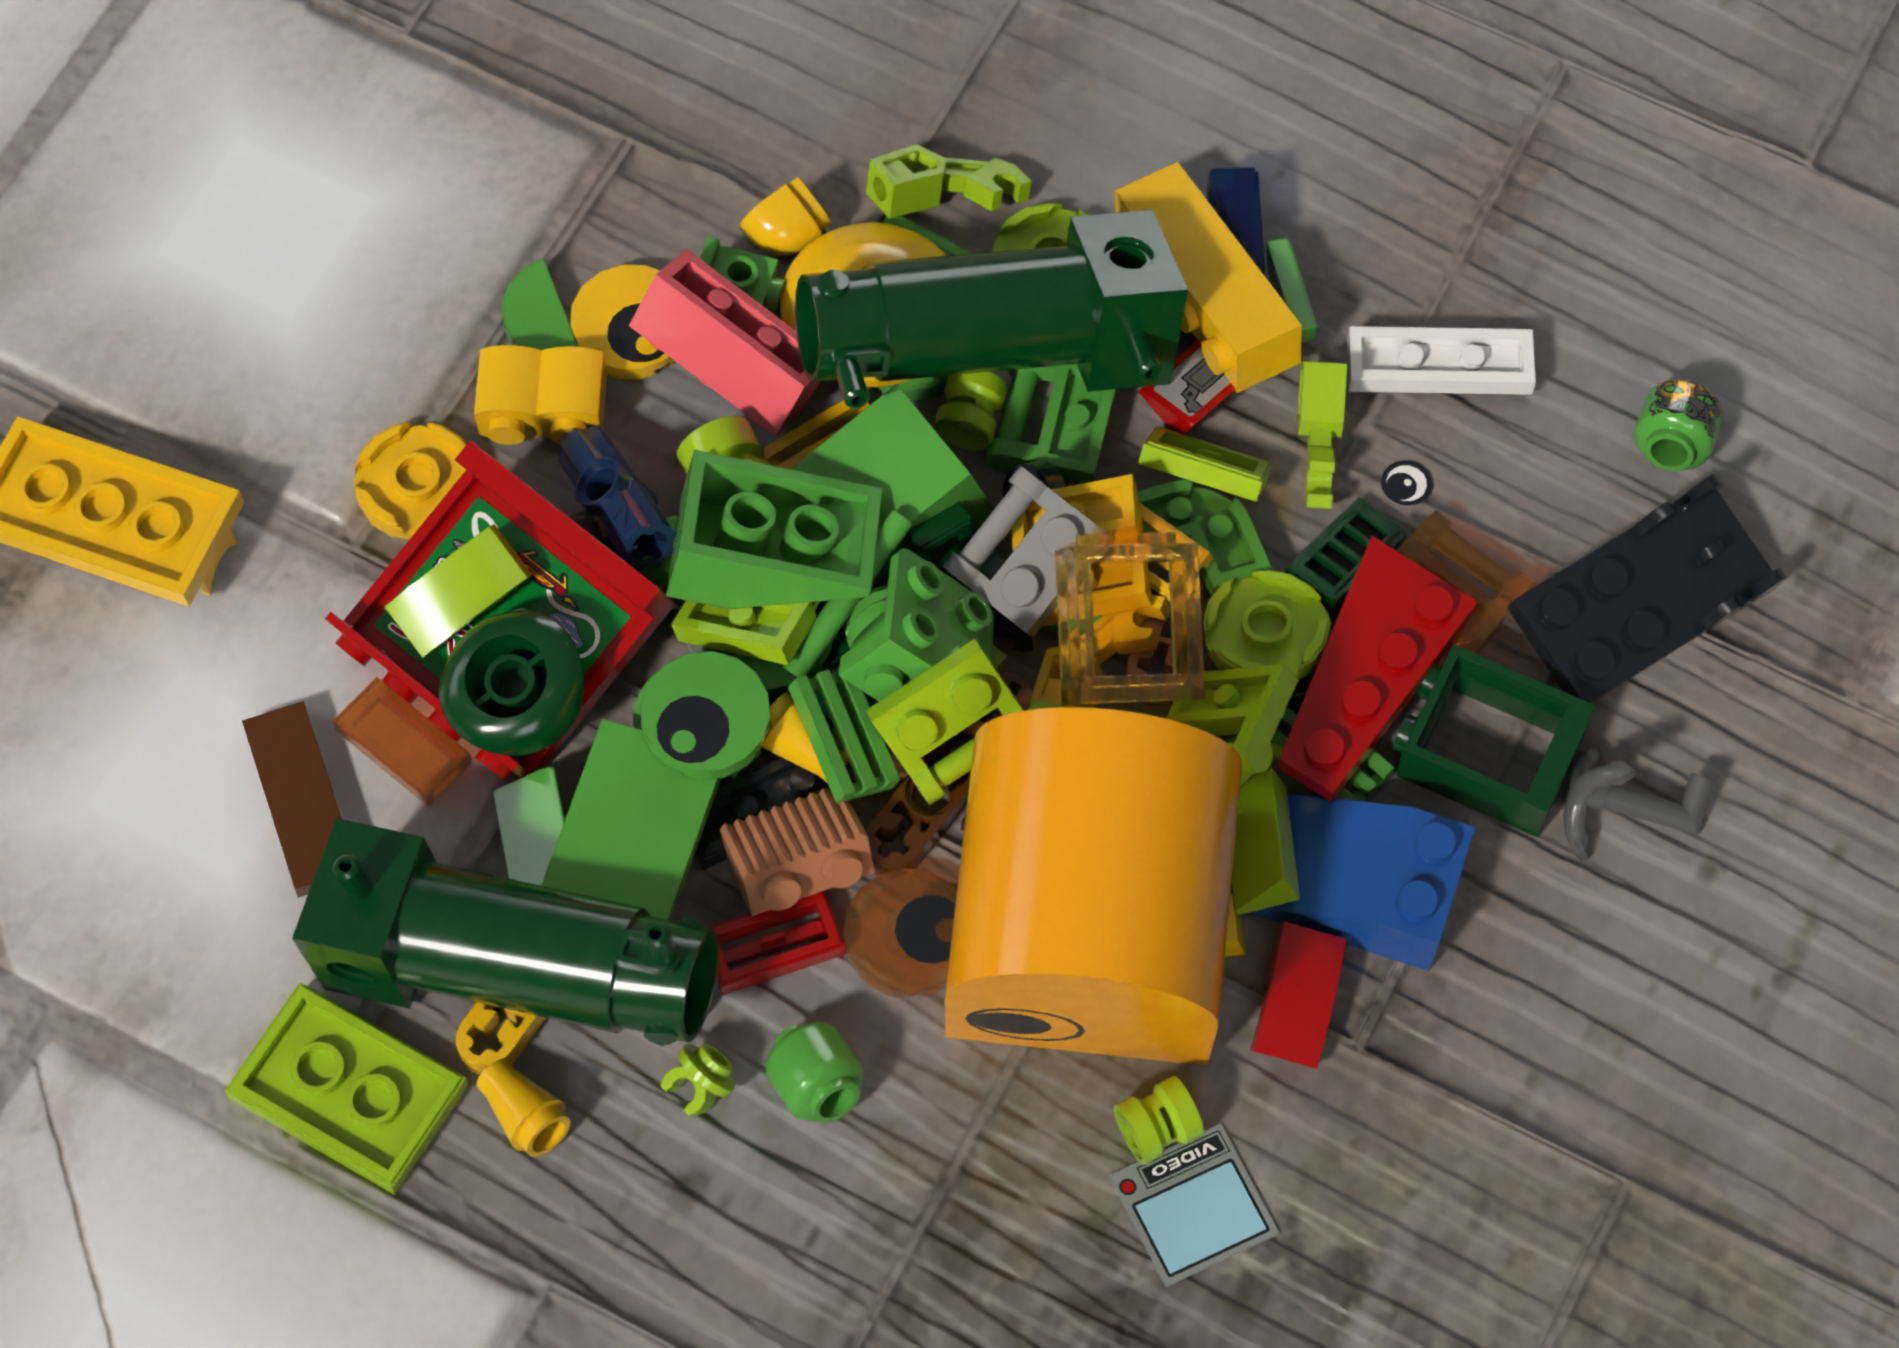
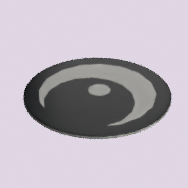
M1398 461L1388 466L1381 478V487L1386 497L1392 502L1402 506H1414L1422 503L1429 496L1432 489V480L1428 471L1420 464L1412 461Z

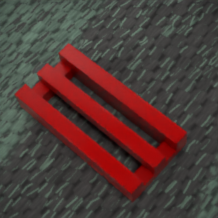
M825 890L799 899L793 906L785 910H768L751 916L749 913L707 927L718 935L719 966L717 984L721 995L846 955V946ZM817 912L820 916V920L787 931H779L723 952L720 944ZM827 935V939L732 970L728 969V967Z

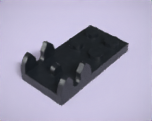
M1716 473L1702 480L1675 502L1667 501L1631 529L1517 597L1506 607L1563 692L1592 704L1770 593L1787 579L1780 567L1772 571L1718 492L1723 483Z

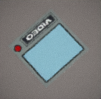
M1222 1123L1205 1130L1204 1136L1186 1145L1177 1143L1166 1148L1162 1157L1146 1165L1135 1162L1108 1175L1165 1287L1280 1234Z

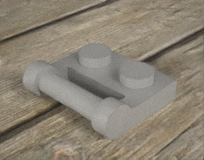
M1020 466L1009 479L1013 486L959 555L953 551L942 567L972 591L981 595L991 606L1033 638L1112 537ZM1033 501L1045 509V512L991 580L978 570Z

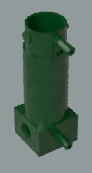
M1153 210L1071 216L1066 246L868 262L864 269L829 270L822 273L802 274L798 279L795 293L796 335L802 366L807 378L811 381H831L837 379L844 402L850 408H860L869 401V392L863 377H874L882 382L1077 364L1088 392L1171 384L1188 287Z
M338 818L334 822L292 940L324 990L410 1009L416 991L420 989L612 1033H619L624 1029L644 1033V1037L648 1041L661 1046L672 1044L677 1040L689 1043L696 1038L710 1008L719 966L718 935L695 917L684 916L679 923L651 917L649 912L642 907L439 864L436 862L422 836Z

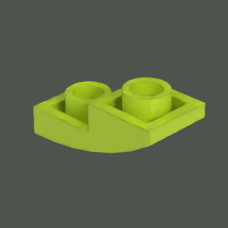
M493 524L428 571L389 602L385 608L422 658L435 652L475 618L492 609L529 579L532 573L496 525Z

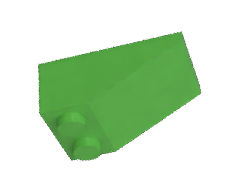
M694 449L680 498L666 596L727 609L869 597L872 587L882 488Z

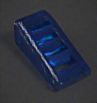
M1255 167L1215 168L1210 170L1206 193L1207 201L1265 276L1258 171L1255 172Z

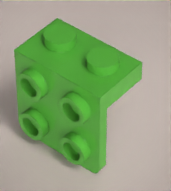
M902 548L892 555L890 561L883 627L841 656L838 676L877 701H881L973 639H976L991 661L995 619L994 610L981 595L972 592L939 570L933 563L922 559L909 549Z

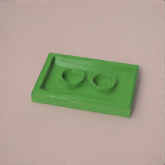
M602 719L541 886L642 907L649 912L651 917L672 921L721 778L697 780L683 776L681 771L674 770L669 765L666 767L654 758L643 738L642 730Z

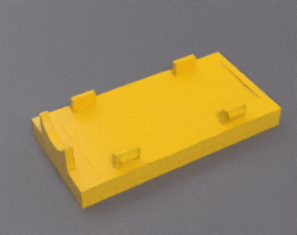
M16 417L0 446V543L190 607L199 588L202 593L211 595L213 577L220 559L231 546L238 544L231 528L245 503L240 490L37 422Z

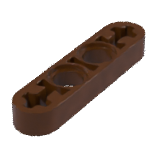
M998 672L1012 694L1017 697V701L1023 710H1029L1030 699L1033 693L1031 684L1023 676L1014 672ZM994 710L923 756L928 766H932L950 754V749L957 740L974 738L978 729L993 717ZM971 771L944 788L949 801L942 810L937 812H924L914 805L912 797L918 788L909 775L906 777L865 831L868 836L875 875L884 879L897 880L908 876L919 866L967 805ZM905 817L912 825L904 837L905 854L902 855L894 851L887 858L882 856L880 839L882 838L890 843L894 841L904 829Z

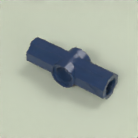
M594 425L586 429L574 428L559 442L562 451L558 462L575 486L574 495L576 501L595 516L626 563L637 571L647 567L660 568L672 556V543L676 533L657 507L658 499L656 493L637 478L611 438L600 427Z

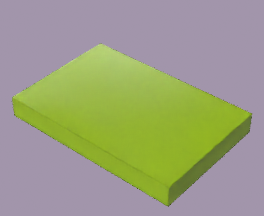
M299 982L224 1091L230 1100L396 1195L469 1084L467 1077Z

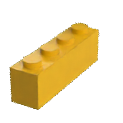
M1178 162L1114 190L1115 213L1154 211L1188 287L1181 330L1184 333L1192 332L1197 340L1200 341L1205 361L1215 375L1224 373L1234 386L1236 393H1239L1301 364V323Z

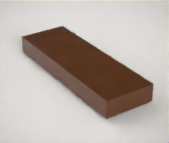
M302 701L242 720L298 898L308 895L336 818L342 819L305 703Z

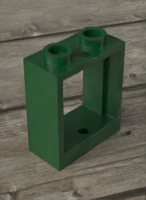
M1453 644L1444 664L1435 665L1420 686L1417 696L1425 699L1426 702L1419 717L1407 714L1398 731L1392 749L1402 753L1396 776L1535 837H1539L1587 731L1596 705ZM1453 691L1554 734L1527 794L1426 750Z

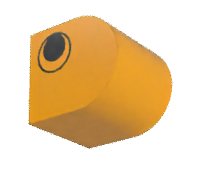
M1085 707L1031 709L1006 714L982 725L976 732L945 990V1037L1208 1066L1219 1024L1242 774V760L1238 752L1222 739L1196 727L1162 717L1114 709Z

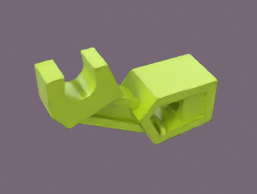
M915 144L870 159L866 194L889 219L938 207L942 191L964 193V197L992 212L1000 209L1002 193L1011 195L1017 204L1028 201L1032 181L1015 164L998 158H994L990 162L946 158Z
M1301 360L1297 427L1298 435L1307 436V468L1304 498L1305 506L1308 508L1332 509V475L1335 472L1334 449L1331 448L1332 437H1342L1348 364L1343 362Z

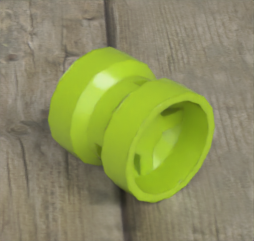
M992 372L948 375L944 389L947 403L938 408L933 429L945 443L953 447L969 451L987 449L989 444L992 443L997 426L993 415L1002 409L1008 388L1005 381Z
M1171 1076L1155 1084L1153 1093L1142 1099L1131 1096L1115 1104L1113 1107L1119 1130L1130 1151L1141 1165H1146L1162 1157L1165 1147L1175 1142L1186 1145L1204 1136L1203 1122L1188 1090L1176 1076Z

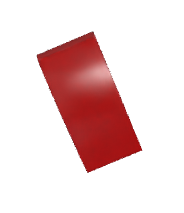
M1285 921L1281 922L1264 982L1268 986L1250 1050L1310 1068H1318L1334 1006L1347 939Z

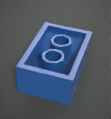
M1287 794L1300 900L1250 912V914L1278 923L1285 921L1347 939L1346 945L1430 971L1475 827L1414 807L1335 799L1331 803L1323 797Z

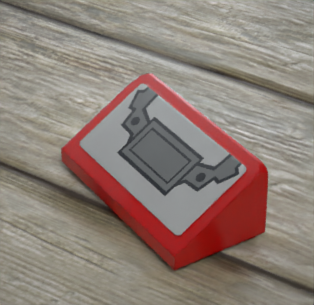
M1197 340L1175 359L1171 384L1145 386L1138 393L1170 430L1184 434L1232 393L1235 388L1224 373L1215 375L1211 371L1203 356L1201 343Z

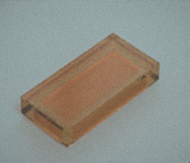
M378 677L332 720L334 729L427 807L472 763L471 755L466 749L385 685Z

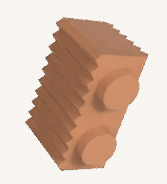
M823 788L818 795L810 793L806 799L798 797L794 803L786 801L781 808L773 806L769 812L761 810L757 816L749 814L745 821L737 818L732 825L724 823L720 828L730 871L734 876L739 891H741L747 908H749L751 916L768 910H785L793 906L799 899L830 888L841 889L855 884L861 877L875 873L868 836L849 800L836 804L831 790Z

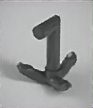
M1594 746L1580 754L1570 765L1569 790L1566 797L1563 819L1568 842L1580 862L1590 858L1587 851L1589 831L1586 829L1588 807L1596 810L1605 808L1695 835L1699 834L1715 784L1714 779L1690 773L1680 804L1618 786L1636 775L1634 769L1623 760L1612 761L1607 765L1598 766V761L1603 757L1602 753Z

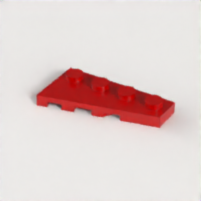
M1371 536L1279 757L1278 769L1332 803L1419 689L1428 673L1438 664L1476 614L1478 601L1374 536Z

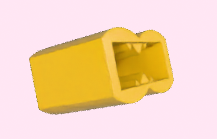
M499 345L480 349L474 408L479 435L489 437L492 441L503 445H516L522 443L525 439L540 436L560 444L559 442L574 428L586 429L597 425L603 430L607 385V368L604 352L576 346L539 350L526 346Z

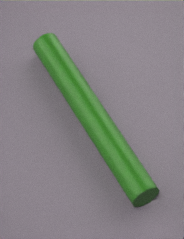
M893 510L878 529L872 582L913 526L908 519ZM861 598L828 600L818 614L789 665L783 664L781 668L794 678L808 675Z

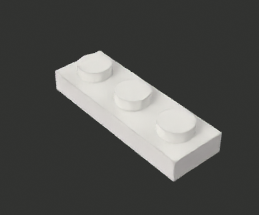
M1349 326L1347 334L1349 392L1533 394L1536 384L1533 329Z

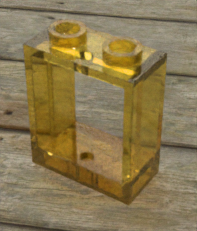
M1147 532L1137 534V545H1115L1114 533H1093L1075 535L1076 546L1055 550L1061 705L1205 699L1198 543L1176 544V532ZM1168 562L1173 674L1096 676L1091 564Z

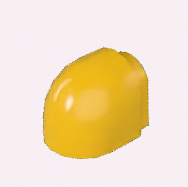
M797 177L789 184H784L756 205L744 217L739 229L763 252L778 257L797 256L809 243L822 235L821 232L831 226V222L815 197L801 179Z

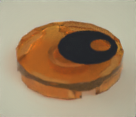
M904 868L880 874L858 890L846 909L843 940L849 964L865 984L887 996L904 998V995L915 996L919 994L922 997L937 993L946 987L957 895L956 888L952 883L929 871Z

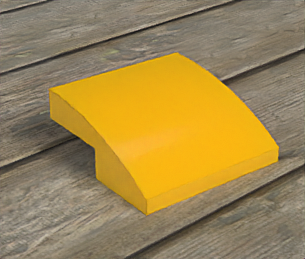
M1129 474L1052 489L1053 492L1103 529L1112 538L1042 627L1152 606L1143 523L1136 482L1133 475ZM1034 501L1012 527L1013 551L1045 512V509Z

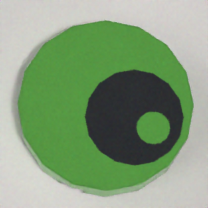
M715 651L687 653L664 664L648 682L640 703L643 738L654 758L666 767L669 765L672 769L681 771L683 776L697 780L724 778L748 766L757 756V750L763 745L765 737L767 739L771 727L768 692L758 674L738 658Z

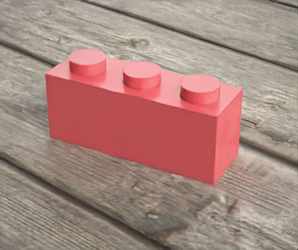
M687 248L655 275L629 324V327L647 339L656 349L663 351L696 376L701 383L713 389L745 413L750 420L762 426L775 437L806 408L821 382L811 381L806 376L799 354L796 330Z

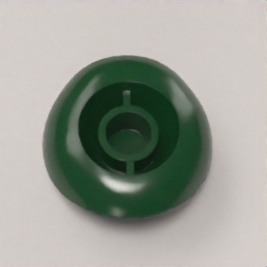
M517 610L489 617L471 628L458 641L449 655L439 681L438 692L441 709L455 732L480 749L508 756H522L539 752L563 737L571 728L580 712L584 694V676L577 647L562 625L541 612Z

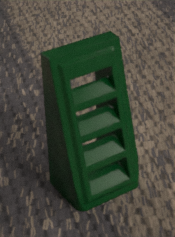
M1358 497L1305 547L1285 569V573L1293 574L1313 586L1321 596L1322 605L1331 613L1330 618L1333 621L1341 611L1363 558L1360 553L1342 541L1345 535L1366 549L1371 537L1355 526L1359 520H1362L1385 537L1382 540L1383 543L1397 550L1408 538L1409 534L1408 531L1361 497ZM1333 550L1355 567L1349 571L1328 554ZM1320 565L1338 578L1340 582L1334 585L1316 572L1315 569Z

